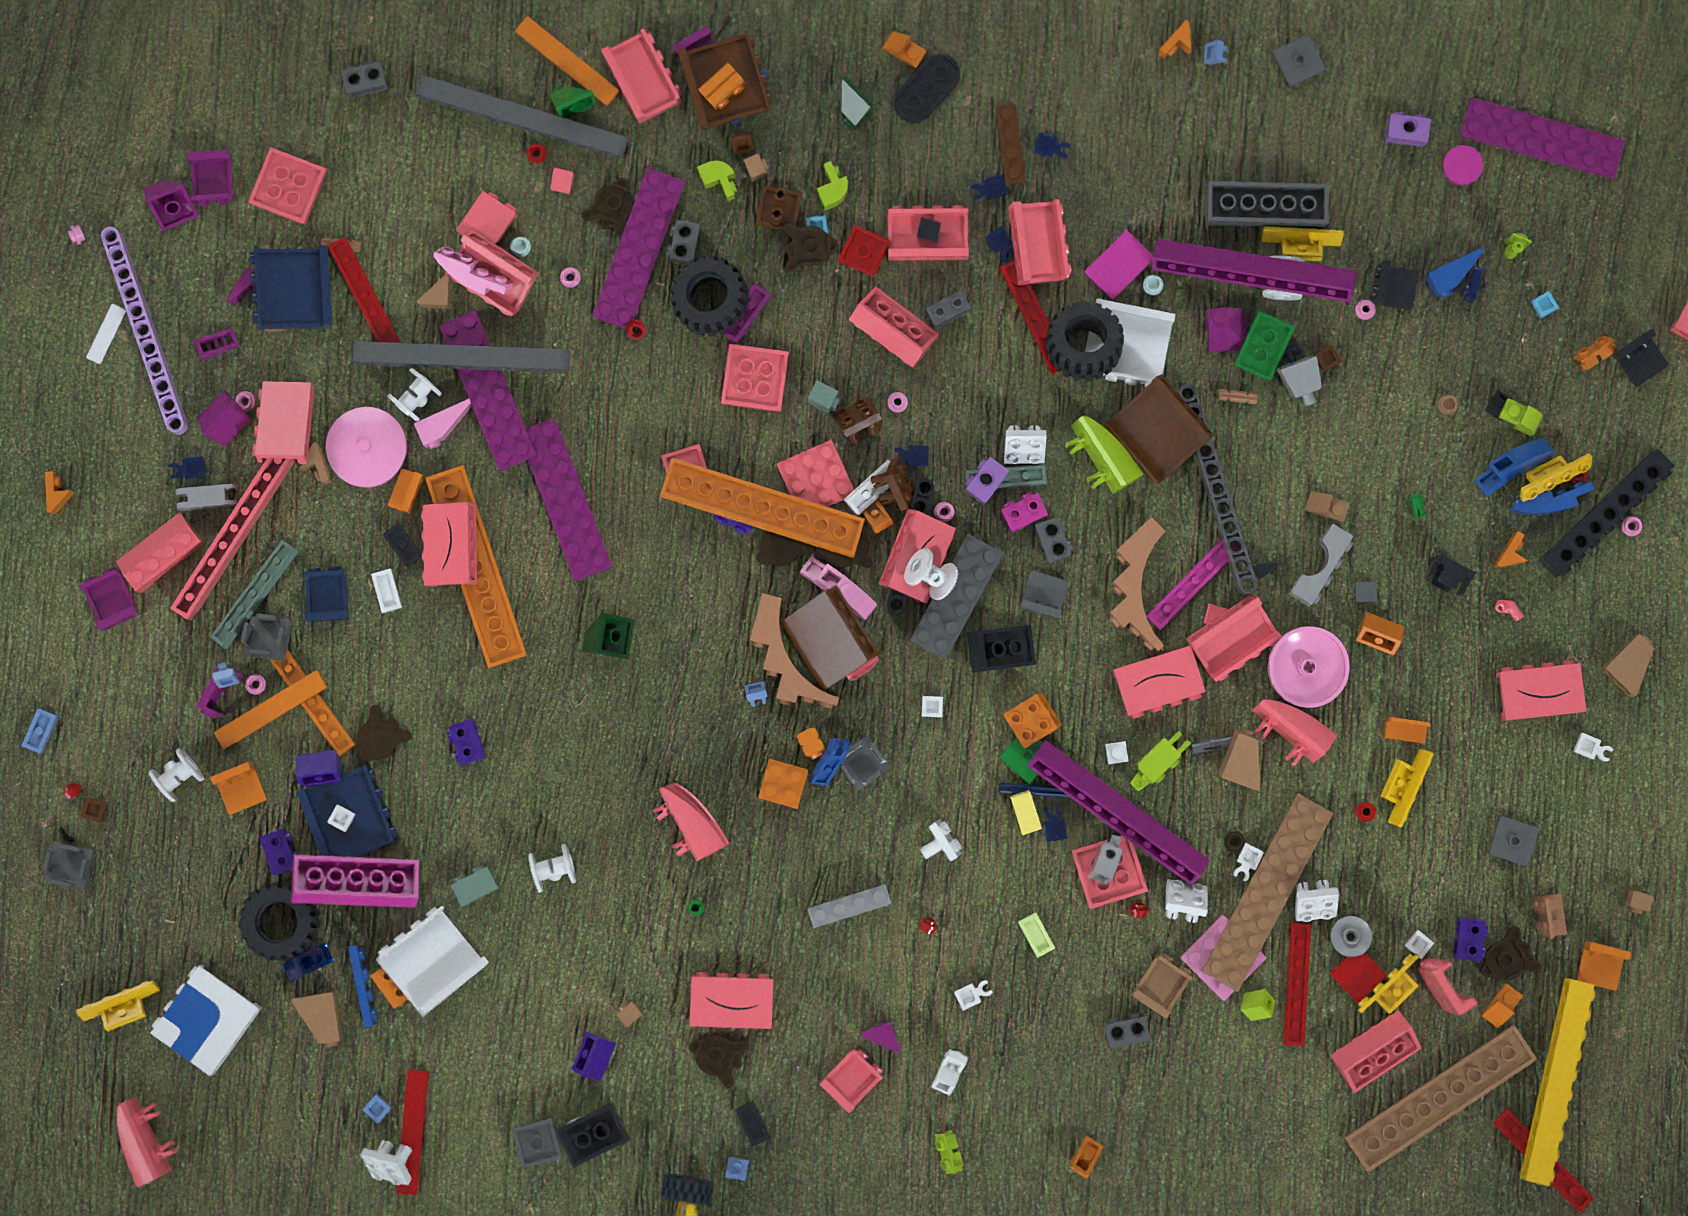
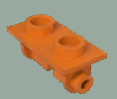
M1608 336L1599 337L1591 346L1579 350L1573 359L1581 362L1579 367L1582 371L1585 369L1589 370L1599 363L1596 356L1599 355L1600 359L1604 360L1615 353L1614 350L1617 349L1613 343L1615 339Z

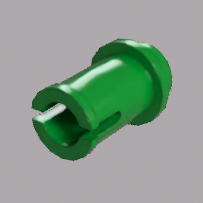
M1421 493L1409 495L1408 501L1411 504L1413 519L1419 518L1417 509H1419L1420 517L1426 516L1422 501L1424 496H1421Z
M692 900L688 905V910L692 915L698 916L703 913L704 904L700 900ZM694 904L700 906L699 911L693 910L692 907Z

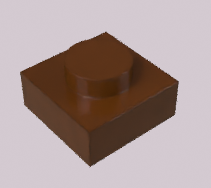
M749 130L730 134L734 155L754 151Z
M1332 344L1313 355L1317 356L1318 365L1323 373L1342 362Z
M86 797L80 817L102 823L108 803Z

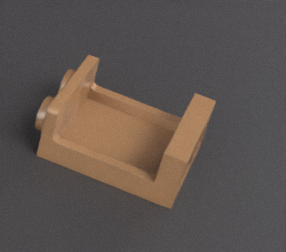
M1157 954L1131 993V996L1167 1019L1171 1013L1170 1010L1193 977L1189 975L1191 971L1182 965L1179 968L1173 965L1174 960L1166 954H1163V956Z

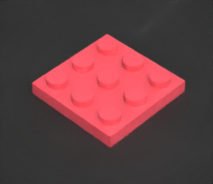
M270 147L248 203L305 225L327 169Z
M729 344L721 404L781 412L789 352Z
M832 439L777 463L789 494L830 507L844 501L854 490Z
M1122 835L1118 836L1121 838L1118 848L1122 849L1123 852L1114 877L1107 885L1089 878L1088 875L1099 847L1104 842L1107 843L1108 839L1071 851L1089 909L1148 891L1134 844Z

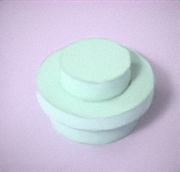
M524 237L515 238L510 246L512 253L517 257L528 255L531 249L530 242Z
M1157 275L1146 277L1143 282L1144 291L1149 295L1159 294L1163 289L1162 279Z

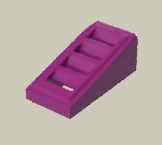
M249 267L246 268L226 298V301L232 306L254 289V284H251L250 272L254 271Z
M233 328L194 340V346L201 362L240 346ZM226 335L229 336V339L231 341V344L229 345L227 344V341L225 339ZM217 339H221L223 347L219 346ZM213 341L216 349L212 350L209 342ZM202 345L206 346L208 352L204 353Z

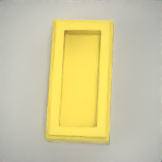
M1027 790L1010 796L1022 835L1042 829L1030 791Z

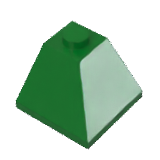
M561 86L555 88L549 94L558 116L562 118H568L597 104L592 90L569 86L563 88Z

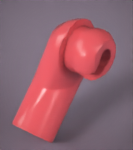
M1499 600L1495 604L1497 612L1510 613L1515 622L1524 617L1513 601Z

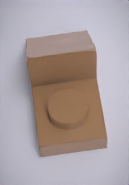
M316 442L312 444L308 452L307 464H302L300 469L306 471L316 467L317 469L314 470L317 481L327 485L332 483L321 446Z
M1310 491L1304 511L1343 523L1350 503L1335 499L1331 494Z

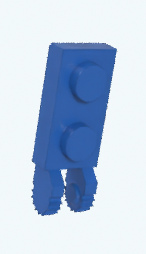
M838 738L830 739L827 749L808 777L810 784L828 786L850 748L848 739H842L841 742Z

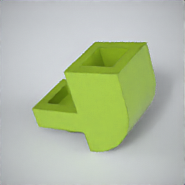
M710 161L697 167L705 189L721 184L727 201L735 199L734 192H737L733 180L729 181L735 178V174L728 164L721 161Z
M831 161L824 164V171L830 183L817 188V194L825 211L843 202L848 191L847 177L839 179L838 177L841 176L837 165L833 166Z
M1509 398L1506 399L1499 418L1514 424V429L1529 436L1535 435L1543 417L1542 413L1535 408L1524 406Z

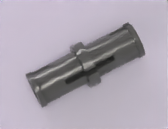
M1230 734L1215 738L1211 736L1205 740L1191 742V751L1195 755L1209 751L1212 753L1222 748H1228L1232 737Z

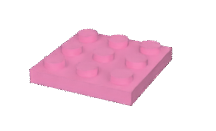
M1223 914L1188 948L1180 959L1222 1001H1225L1235 990L1201 972L1228 922V919ZM1259 952L1245 980L1266 959L1261 952Z

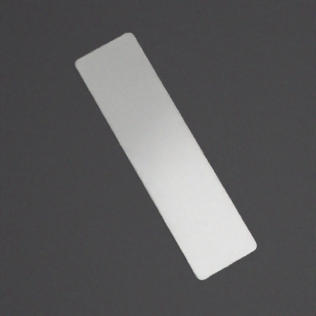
M114 304L111 305L86 356L87 359L101 364L126 312L125 309Z

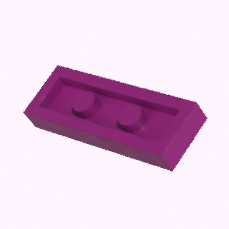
M756 283L748 292L750 295V301L747 302L749 307L747 312H743V320L741 322L737 320L735 323L737 327L733 330L729 327L726 329L727 333L723 334L736 344H738L772 296Z

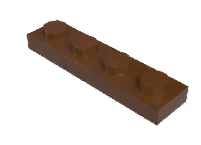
M1016 104L996 106L1005 186L1025 184Z

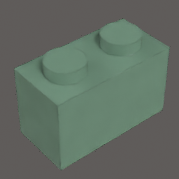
M818 380L808 396L809 405L827 414H830L831 411L835 412L840 403L839 391Z
M482 864L472 870L473 874L467 877L463 874L454 879L455 883L451 887L461 907H465L500 888L489 866L484 868Z

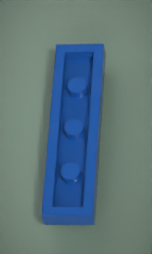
M360 944L350 946L348 948L364 1027L376 1025L375 1021L378 1020L376 1009L372 1008L371 1001L374 1000L373 991L371 988L368 989L367 980L370 977L368 969L364 968L363 964L365 952L363 948H360Z

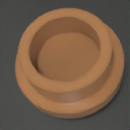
M1444 395L1438 401V409L1442 414L1451 415L1458 408V401L1452 395Z

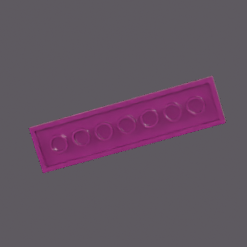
M1473 97L1469 100L1459 136L1612 180L1616 176L1625 140Z
M649 167L647 168L592 317L625 330L627 324L634 320L685 181Z
M476 310L439 326L447 345L492 347ZM457 369L499 471L501 472L536 457V451L503 372L500 370Z
M553 418L527 428L526 430L537 454L536 457L529 459L528 462L574 581L577 582L613 568L556 419Z

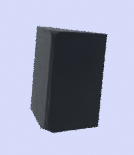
M921 217L916 237L937 242L941 222Z
M1497 390L1485 411L1501 421L1502 419L1499 418L1506 399H1513Z
M1253 564L1252 568L1257 577L1261 579L1278 568V564Z

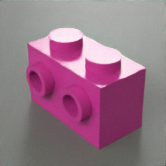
M1030 492L1022 496V500L1017 503L1013 500L1003 505L1004 509L1001 510V514L1010 533L1048 516L1038 493L1033 495Z

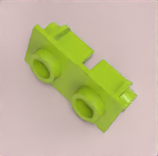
M1513 233L1504 241V243L1508 244L1505 256L1508 259L1515 258L1517 253L1522 252L1532 241L1522 233Z
M948 1130L941 1134H935V1145L938 1151H940L943 1170L946 1174H956V1172L962 1171L964 1164L960 1151L955 1153L952 1151V1149L958 1148L955 1133H952V1130Z

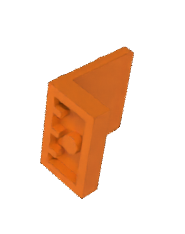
M1042 691L1004 713V717L1023 748H1027L1062 726Z
M246 762L210 777L212 784L218 786L229 815L267 800L253 762Z
M1585 941L1576 980L1616 991L1624 959L1630 960L1631 952Z

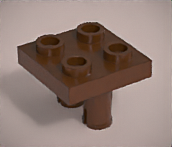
M763 185L756 226L783 230L785 222L797 225L802 192Z
M868 397L859 399L855 404L842 408L832 415L844 436L849 437L852 445L857 444L856 439L859 443L863 440L859 431L864 428L867 429L870 436L875 435L873 428L877 434L881 431L877 421L882 418Z
M898 457L890 460L887 472L871 476V483L874 484L873 487L875 489L888 484L891 490L879 494L880 501H883L881 504L885 506L896 501L900 510L903 511L909 508L915 487L912 480H909L906 475L905 464L901 463Z

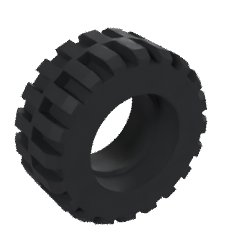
M705 256L698 257L699 261L696 262L692 259L688 261L689 266L686 268L682 266L679 269L680 275H675L673 278L675 284L670 287V293L672 294L670 301L673 310L683 325L690 331H696L698 335L702 336L708 333L710 337L716 336V332H720L723 335L727 333L726 329L729 327L732 330L737 327L736 321L741 322L744 318L743 312L748 310L747 302L750 301V295L747 291V283L736 266L732 263L729 264L724 258L718 260L716 256H709V259H706ZM707 281L723 282L727 287L728 293L726 300L718 309L702 312L693 306V294L701 284Z
M1084 301V304L1074 302L1071 307L1066 305L1062 307L1061 312L1057 311L1054 314L1047 330L1046 353L1050 363H1054V369L1057 372L1062 371V375L1067 378L1072 376L1074 377L1073 380L1085 379L1086 382L1091 381L1094 377L1096 380L1102 378L1103 373L1108 375L1112 372V368L1117 366L1122 354L1124 334L1119 318L1115 314L1112 316V311L1109 308L1103 309L1101 304L1096 303L1093 305L1090 304V301ZM1085 330L1098 335L1104 345L1093 352H1080L1072 348L1067 343L1066 338L1073 332Z
M286 882L266 884L258 890H254L250 893L251 896L245 899L243 902L244 907L239 912L241 921H238V927H241L242 933H240L242 939H245V945L248 949H252L255 955L262 956L266 960L282 961L303 954L306 949L312 946L313 940L317 938V930L321 924V921L318 920L320 911L319 909L317 910L316 904L291 903L292 884ZM275 902L289 904L294 908L298 917V926L295 933L283 941L269 938L262 928L263 912L269 905Z

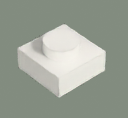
M923 696L922 717L942 718L943 697Z
M1126 741L1105 744L1108 764L1128 762Z
M337 804L327 823L347 832L356 814Z
M1416 930L1404 946L1414 954H1418L1419 958L1422 959L1434 943L1419 930Z

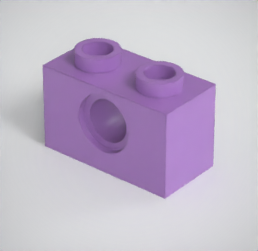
M1394 112V114H1390L1387 118L1385 142L1424 147L1428 143L1431 119L1425 118V115L1421 114L1406 116L1404 112ZM1405 124L1410 125L1412 132L1405 131L1403 126Z
M991 457L987 461L983 459L977 467L980 471L975 477L971 475L965 483L967 486L965 491L983 505L987 503L1009 473L1008 469ZM988 475L991 478V483L988 485L982 484L980 477Z

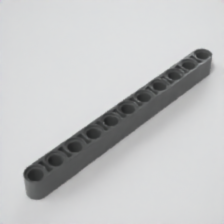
M421 76L415 94L416 97L617 159L623 158L628 142L626 137L427 76Z
M354 342L352 363L369 366L569 372L570 351L543 348Z
M1191 384L1183 385L1179 389L1178 394L1191 409L1197 411L1198 417L1208 427L1196 388ZM1185 390L1190 391L1192 398L1185 399L1182 396V392ZM1211 438L1202 446L1209 449L1210 455L1203 456L1200 453V449L1194 454L1237 590L1241 595L1248 596L1257 588V581ZM1206 467H1214L1216 474L1209 475L1206 472ZM1212 486H1220L1222 493H1213ZM1218 505H1226L1228 512L1220 513ZM1224 524H1232L1234 531L1232 533L1226 532ZM1235 542L1239 544L1240 551H1232L1230 543ZM1243 562L1246 565V570L1239 571L1236 568V563ZM1249 581L1252 584V589L1248 591L1243 589L1242 582Z

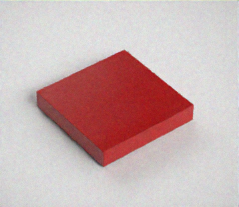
M854 225L837 261L874 278L891 241Z
M1366 953L1357 957L1346 956L1329 973L1357 1004L1387 976Z

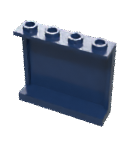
M319 245L318 249H257V246H254L253 251L249 252V263L253 264L254 271L250 272L251 284H254L255 292L251 293L252 304L256 305V311H253V324L257 323V330L329 329L332 325L328 246Z
M368 765L341 775V781L319 784L297 791L320 856L358 857L397 841V830L394 825L390 824L388 819L391 817L390 811L387 806L383 805L381 800L384 798L380 787H376L374 782L377 779L373 768H369ZM337 804L356 814L347 832L327 823Z

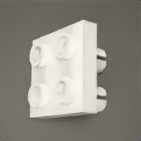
M1013 425L1009 426L1005 433L1004 464H1044L1046 430H1041L1036 425L1035 430L1034 426L1028 427V430H1021L1017 425H1015L1014 430Z
M939 819L929 826L935 839L920 849L926 859L941 850L946 853L950 861L962 854L960 843L956 838L952 839L949 834L951 829L945 821L942 822Z
M1167 879L1165 912L1167 918L1171 919L1172 912L1173 919L1178 918L1179 912L1187 913L1185 919L1188 922H1191L1193 916V923L1198 922L1199 916L1206 917L1208 911L1207 886L1198 883L1191 886L1187 882Z
M1321 880L1317 881L1315 884L1317 890L1309 891V886L1306 882H1303V888L1301 883L1296 884V922L1337 917L1338 888H1329L1327 880H1323L1324 885H1322Z
M382 1140L377 1151L364 1148L361 1157L373 1178L389 1180L396 1185H409L412 1178L405 1167V1163L412 1152L410 1147L400 1145L395 1156L389 1155L394 1147L389 1141Z

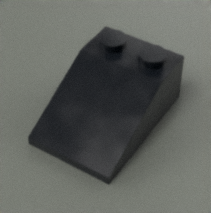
M1031 625L967 633L972 673L1036 665Z
M613 1101L555 1130L573 1168L630 1140Z

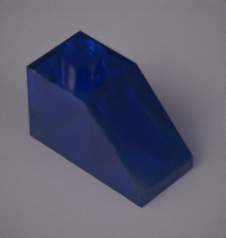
M326 943L290 959L282 964L292 983L334 962V959Z

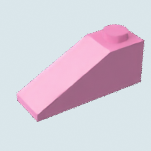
M470 399L414 423L424 447L433 449L441 445V441L446 439L472 407Z

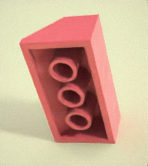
M876 286L858 304L849 318V321L856 327L866 332L872 339L878 341L888 351L894 353L912 368L939 336L937 331Z
M179 512L118 559L116 563L136 592L142 593L202 547L205 542L184 515Z
M1398 1010L1387 1016L1386 1019L1377 1025L1372 1026L1359 1037L1354 1038L1344 1047L1336 1050L1331 1057L1353 1093H1356L1422 1048L1412 1026Z

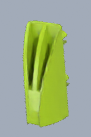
M1082 416L1071 425L1077 438L1067 442L1065 447L1076 446L1069 452L1070 454H1074L1084 447L1098 469V472L1087 477V482L1097 479L1090 486L1094 489L1096 486L1106 482L1112 494H1115L1144 475L1123 445L1098 422L1087 416Z

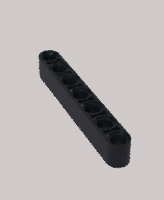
M922 478L917 482L911 510H915L914 506L916 503H923L926 509L922 513L928 515L934 490V484L930 479ZM926 483L930 486V491L922 493L919 490V486ZM890 589L887 601L888 611L893 615L902 613L905 608L907 595ZM893 600L901 602L902 607L899 610L891 608L890 603Z

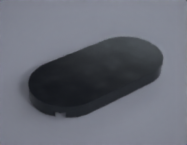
M946 54L932 55L901 86L895 95L894 109L903 121L920 123L926 120L954 90L960 79V69L956 60Z

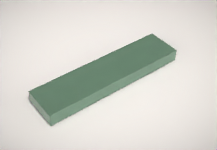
M1046 465L1005 467L1009 470V473L997 489L1047 485ZM966 470V482L971 475L975 477L980 470ZM982 475L980 481L982 484L988 485L991 483V478L988 475Z

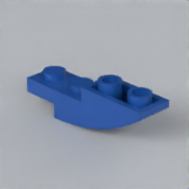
M1543 438L1530 441L1488 464L1490 469L1476 478L1474 482L1485 496L1488 497L1516 475L1520 474L1523 477L1527 472L1553 455L1555 451Z
M1582 481L1572 485L1573 490L1568 492L1563 489L1552 494L1550 490L1525 502L1518 499L1514 501L1515 505L1509 509L1511 512L1527 515L1556 513L1579 505L1576 497L1592 491L1594 488L1591 482L1584 484Z

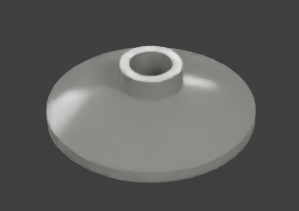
M1347 916L1334 924L1331 931V942L1340 954L1347 957H1357L1365 953L1370 947L1372 932L1369 925L1361 918ZM1349 933L1354 934L1355 939L1353 941L1347 939Z

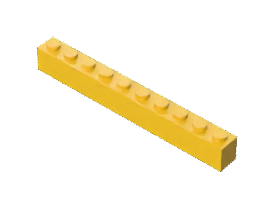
M1564 979L1520 1179L1550 1186V1182L1554 1179L1555 1171L1553 1168L1559 1158L1558 1146L1564 1136L1562 1128L1568 1118L1567 1106L1573 1096V1091L1571 1090L1572 1083L1577 1077L1576 1065L1577 1061L1581 1059V1043L1586 1037L1585 1025L1591 1015L1589 1007L1595 997L1594 985L1573 979Z

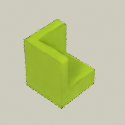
M1265 989L1247 992L1243 995L1241 1011L1251 1021L1271 1018L1273 1016L1275 1000Z

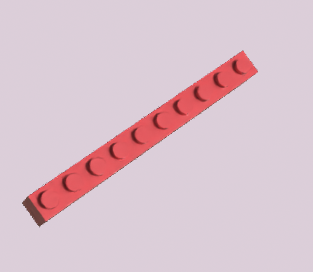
M267 458L174 601L170 608L171 610L193 621L296 459Z

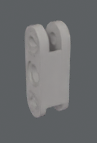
M222 484L176 489V496H187V502L177 503V510L186 511L236 506L237 501L229 500L228 491L235 490L236 485Z

